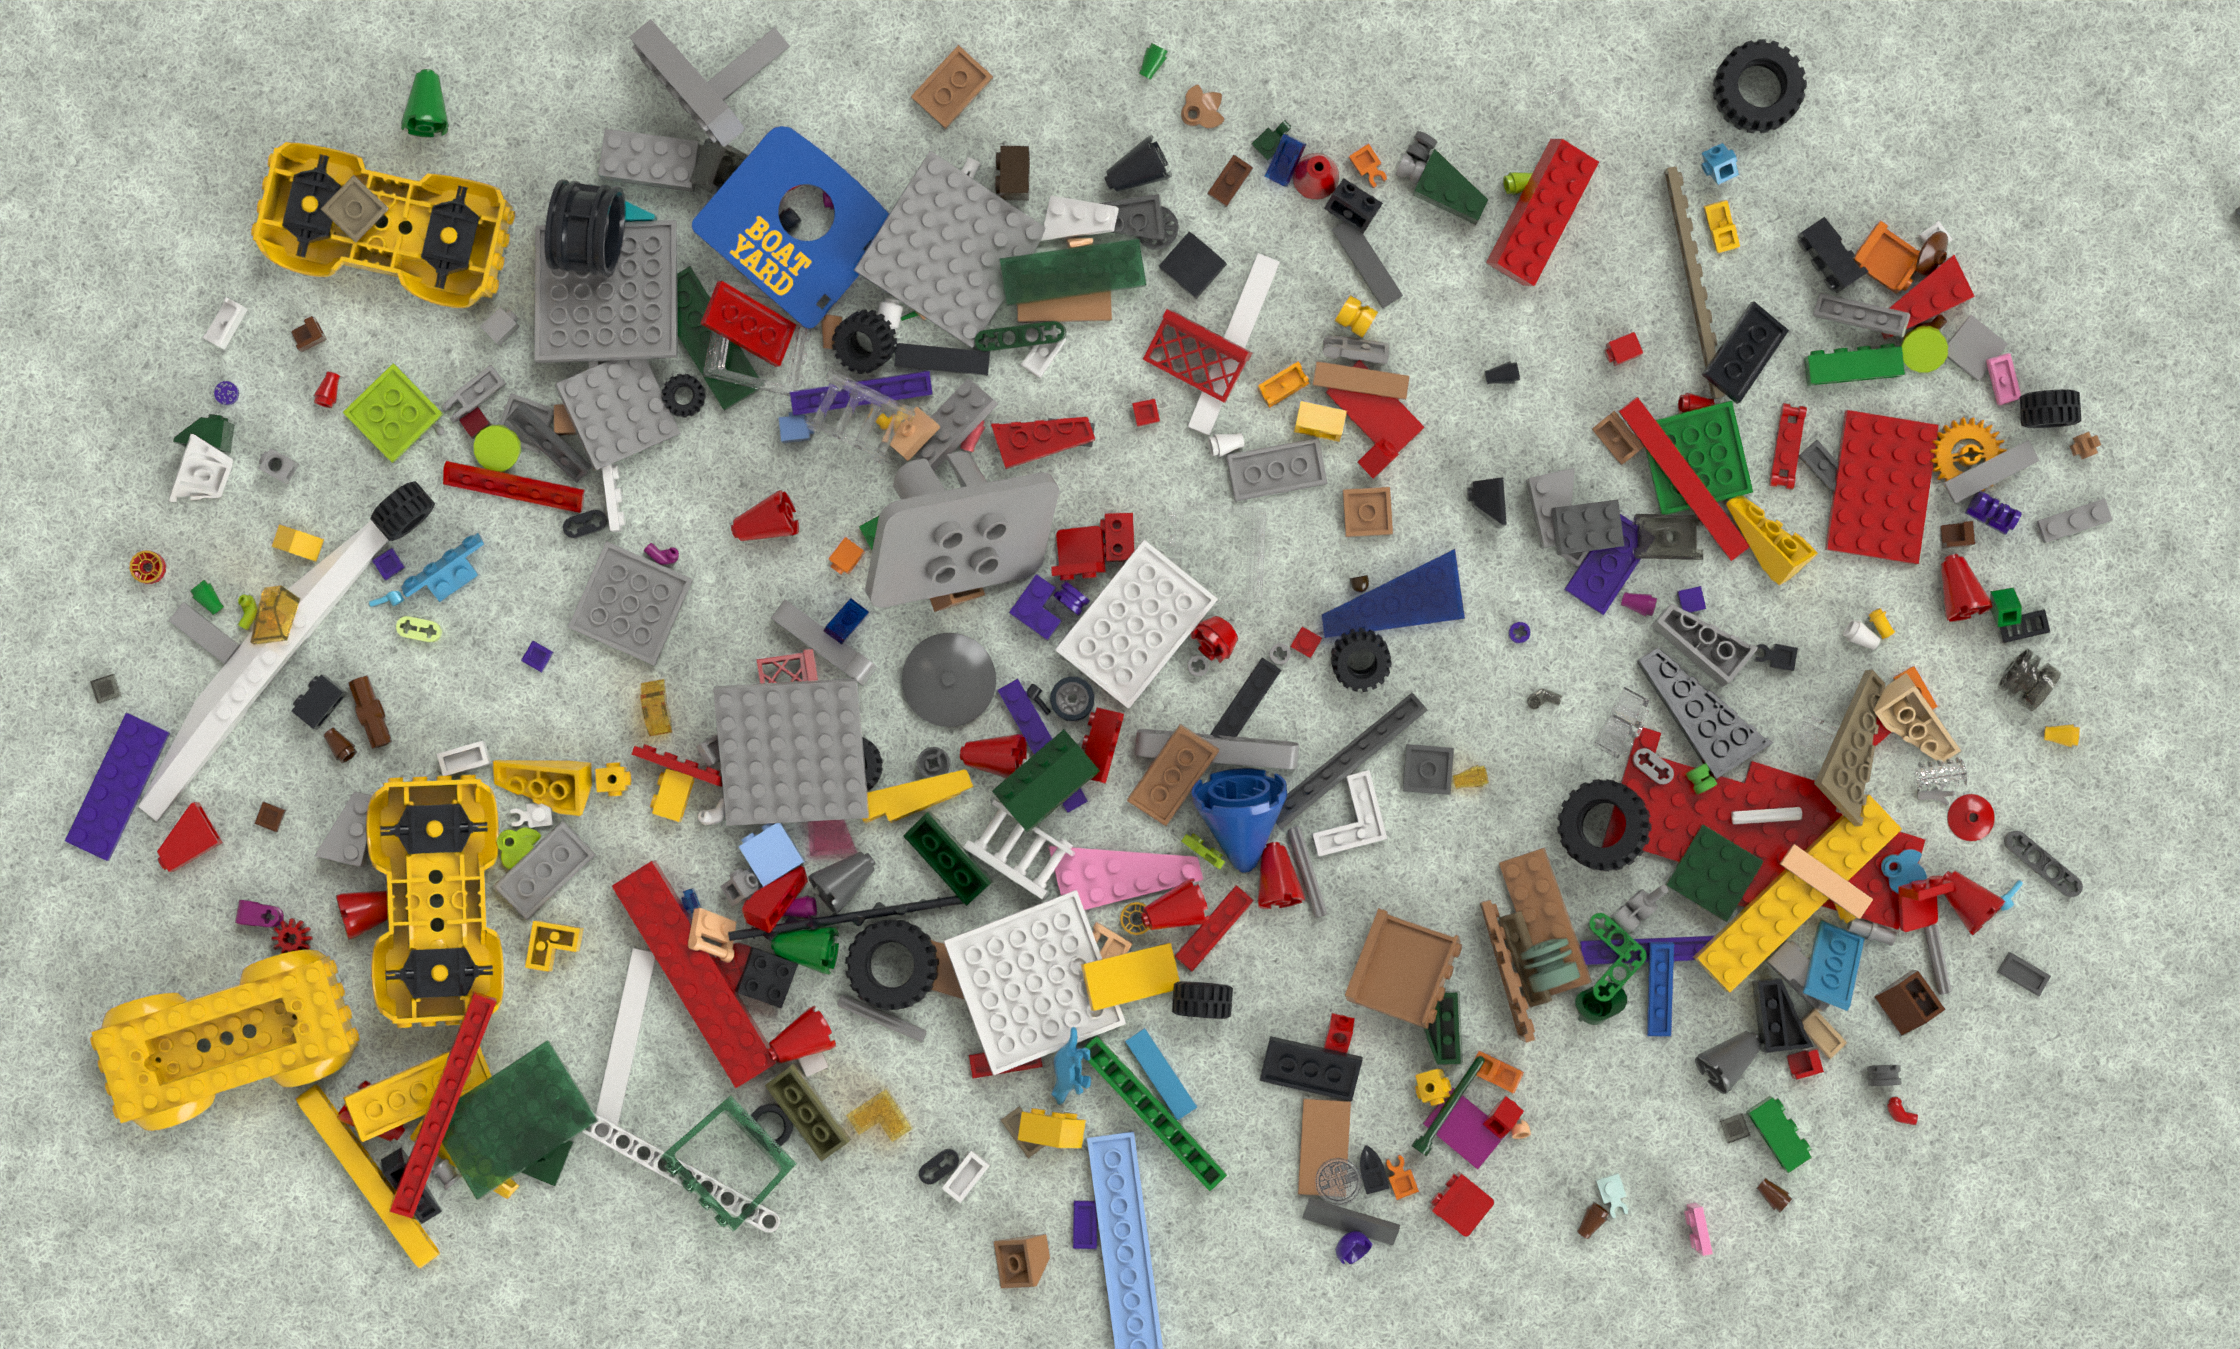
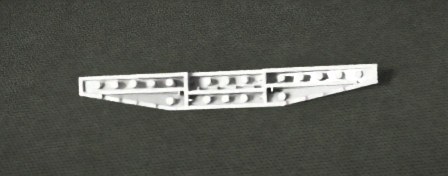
M372 521L367 523L283 593L195 700L139 805V808L156 822L159 821L246 715L248 708L303 641L310 637L388 542V539Z

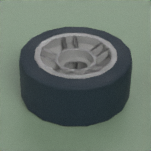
M1069 676L1061 679L1054 685L1050 694V703L1053 711L1058 717L1066 721L1084 719L1094 706L1095 695L1092 687L1087 681L1079 677ZM1076 695L1077 701L1069 703L1068 696Z

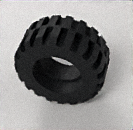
M1758 39L1754 43L1752 40L1745 42L1742 46L1734 48L1716 71L1717 74L1713 80V86L1715 87L1713 98L1714 100L1717 99L1718 102L1716 107L1719 112L1723 111L1725 114L1724 119L1727 122L1731 120L1735 123L1734 127L1739 130L1745 128L1747 133L1753 134L1755 131L1767 133L1771 129L1776 130L1795 115L1804 101L1806 95L1804 90L1807 88V80L1803 79V76L1806 74L1804 67H1799L1798 63L1800 60L1797 55L1792 57L1789 54L1791 49L1786 46L1784 48L1779 47V42L1772 40L1771 43H1766V39ZM1751 66H1762L1771 70L1777 76L1781 86V93L1774 104L1768 107H1757L1748 103L1739 91L1738 80L1745 69Z
M1596 779L1591 783L1585 782L1581 784L1578 790L1573 789L1569 793V799L1563 801L1561 805L1563 810L1561 813H1558L1557 820L1560 821V825L1557 827V831L1561 836L1560 842L1562 846L1566 848L1568 855L1578 863L1602 872H1609V870L1617 871L1623 869L1625 865H1631L1635 862L1634 859L1637 856L1643 854L1644 850L1642 849L1645 844L1648 845L1650 840L1648 837L1649 831H1652V824L1649 823L1651 816L1649 810L1645 807L1643 799L1631 788L1614 780ZM1602 803L1617 806L1623 812L1626 819V828L1622 838L1613 846L1606 848L1592 845L1586 839L1583 832V823L1587 813L1593 807Z
M896 919L877 921V923L870 924L862 932H859L854 937L855 941L850 943L848 948L850 952L845 959V964L848 965V971H845L846 976L850 978L852 990L858 993L857 997L869 1003V1006L881 1008L882 1010L904 1009L923 1000L925 995L934 987L933 982L938 977L937 966H939V959L936 958L935 953L937 949L935 945H932L929 935L921 930L922 928L917 925ZM889 942L905 946L910 951L914 961L911 977L906 983L898 987H887L880 984L873 976L871 970V959L878 947Z

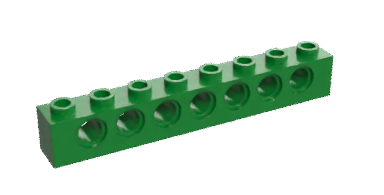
M1098 1035L1094 1036L1083 1047L1090 1049V1060L1088 1062L1209 1191L1215 1188L1227 1176V1173Z

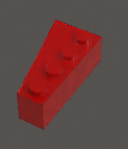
M1952 255L1892 304L1889 309L1907 312L1911 315L1906 328L1908 330L1972 299L1975 295L1955 255ZM1881 332L1884 340L1895 336Z

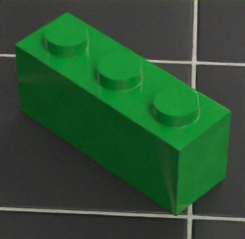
M1768 1096L1748 1109L1746 1113L1783 1170L1789 1173L1812 1158L1809 1153L1812 1149L1804 1138L1800 1139L1796 1131L1799 1129L1791 1118L1787 1119L1783 1111L1786 1109L1778 1098L1774 1100L1773 1097Z

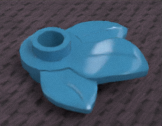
M1907 849L1899 855H1889L1883 859L1881 869L1884 875L1889 877V885L1893 891L1898 893V886L1909 884L1912 881L1927 879L1924 868L1918 864L1922 853L1913 849ZM1890 863H1897V867L1889 869Z

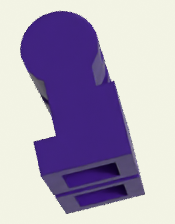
M1979 491L1974 494L1965 514L1982 523H1985L1987 518H1989L1986 525L2006 535L2009 529L2013 530L2022 512L2012 509L2007 504L1999 503L2000 500Z

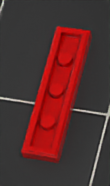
M1235 885L1209 915V922L1202 924L1174 957L1193 972L1254 900Z

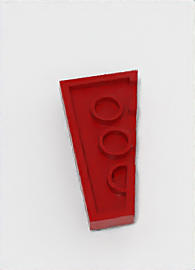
M1088 417L991 424L1005 469L1095 441Z
M646 744L642 748L638 746L633 748L631 755L723 787L722 776L719 775V770L706 767V770L698 768L699 763L688 759L683 763L677 760V755L666 751L664 755L656 753L657 748Z

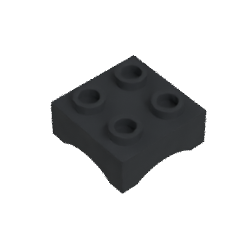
M751 946L745 968L735 991L741 995L782 1009L798 964Z

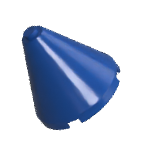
M1254 768L1230 769L1210 774V781L1202 784V780H1199L1194 784L1192 788V802L1233 867L1242 873L1251 872L1260 860L1287 798L1286 781L1278 774H1274V778L1266 776V770Z

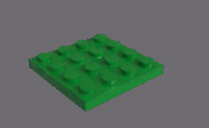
M1732 401L1656 419V422L1716 502L1753 493ZM1645 448L1660 514L1663 516L1691 509Z

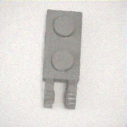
M1332 335L1326 336L1323 340V353L1328 358L1336 359L1341 356L1350 360L1359 359L1375 364L1388 363V343Z
M489 365L453 393L454 396L448 399L441 408L443 411H447L460 401L463 407L450 418L454 423L466 415L467 412L470 413L506 385V383L494 367Z

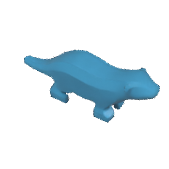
M1076 1027L1071 1028L1069 1041L1060 1048L1053 1061L1056 1084L1051 1095L1055 1098L1058 1105L1065 1102L1068 1094L1073 1089H1075L1076 1094L1080 1095L1084 1091L1083 1088L1088 1089L1091 1086V1077L1081 1075V1060L1083 1057L1087 1061L1090 1060V1049H1078L1076 1047L1078 1039Z

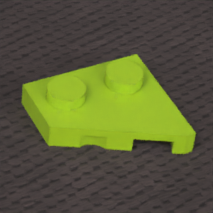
M1192 833L1191 836L1186 834L1181 840L1182 843L1220 870L1224 865L1225 861L1221 859L1223 854L1213 847L1208 850L1202 845L1204 840L1196 834Z

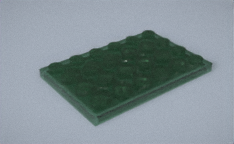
M547 1040L461 1096L442 1144L476 1200H479L599 1120L551 1042Z

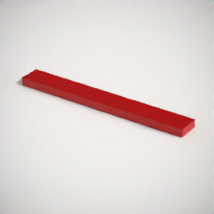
M1635 397L1618 411L1728 559L1732 561L1750 547L1641 400Z

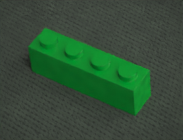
M1894 343L1882 344L1880 349H1871V346L1857 347V351L1849 352L1848 348L1834 349V353L1825 354L1824 350L1811 351L1810 355L1804 358L1807 386L1897 378L1905 375L1902 346L1895 347Z

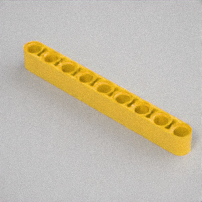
M314 1084L299 1095L296 1101L413 1263L421 1269L440 1255L438 1248L415 1216L408 1218L389 1212L396 1190L350 1127L337 1119L339 1112L317 1084Z

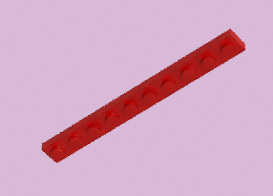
M473 991L393 1197L389 1212L413 1218L497 1002L496 998Z

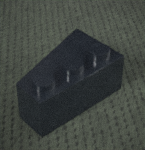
M1825 217L1797 235L1799 246L1804 252H1809L1813 258L1811 260L1813 267L1818 272L1821 271L1824 274L1826 286L1829 290H1834L1836 294L1869 272L1865 266L1860 269L1853 258L1856 255L1852 250L1847 251L1841 242V236Z

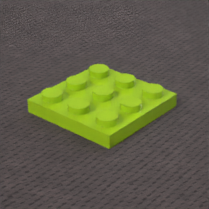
M394 363L343 411L347 418L392 463L401 457L444 415Z

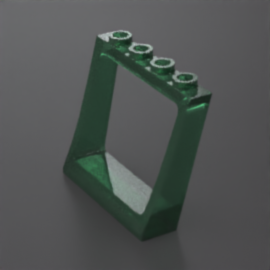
M731 1095L661 1156L667 1163L665 1165L667 1171L673 1176L678 1174L684 1180L681 1183L682 1186L689 1193L694 1191L700 1197L698 1200L699 1204L705 1210L711 1209L716 1214L714 1217L716 1222L723 1228L728 1226L733 1232L797 1164ZM723 1113L746 1134L779 1170L773 1180L736 1218L732 1217L675 1157L677 1151Z

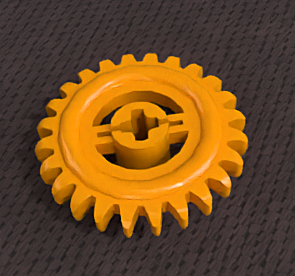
M1962 417L1959 425L1956 420L1951 421V428L1944 425L1943 430L1945 434L1937 432V437L1940 440H1933V443L1936 444V449L1930 450L1931 453H1935V458L1931 459L1930 462H1934L1937 465L1933 468L1932 472H1940L1937 480L1945 478L1946 482L1964 473L1958 470L1953 465V462L1969 467L1977 464L1981 458H1984V462L2007 451V449L1999 448L2004 443V440L1995 439L2000 432L1997 431L1991 434L1990 431L1993 425L1983 428L1984 420H1980L1975 425L1974 417L1970 418L1968 424L1965 418ZM1963 439H1972L1978 442L1983 449L1980 450L1978 446L1968 444L1961 447L1957 453L1951 454L1954 445ZM1967 452L1978 454L1971 459L1965 456L1953 459V457L1962 456Z

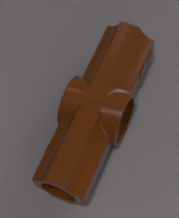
M366 675L348 682L356 703L355 711L358 720L365 728L371 748L375 749L391 743L389 730L384 720L385 712L380 700L376 698L369 676Z

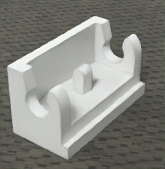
M225 297L222 307L202 338L225 350L248 309Z

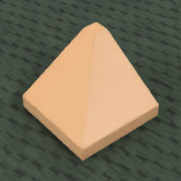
M1072 237L1066 239L1069 253L1073 254L1091 250L1093 238Z

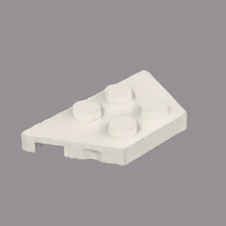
M190 434L169 495V501L177 502V497L190 496L191 500L221 497L232 468L233 459L196 435Z

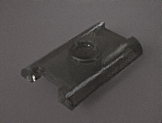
M1635 514L1633 525H1637V548H1633V555L1636 559L1703 560V549H1697V527H1701L1703 524L1696 515ZM1668 531L1673 534V541L1671 543L1667 540Z

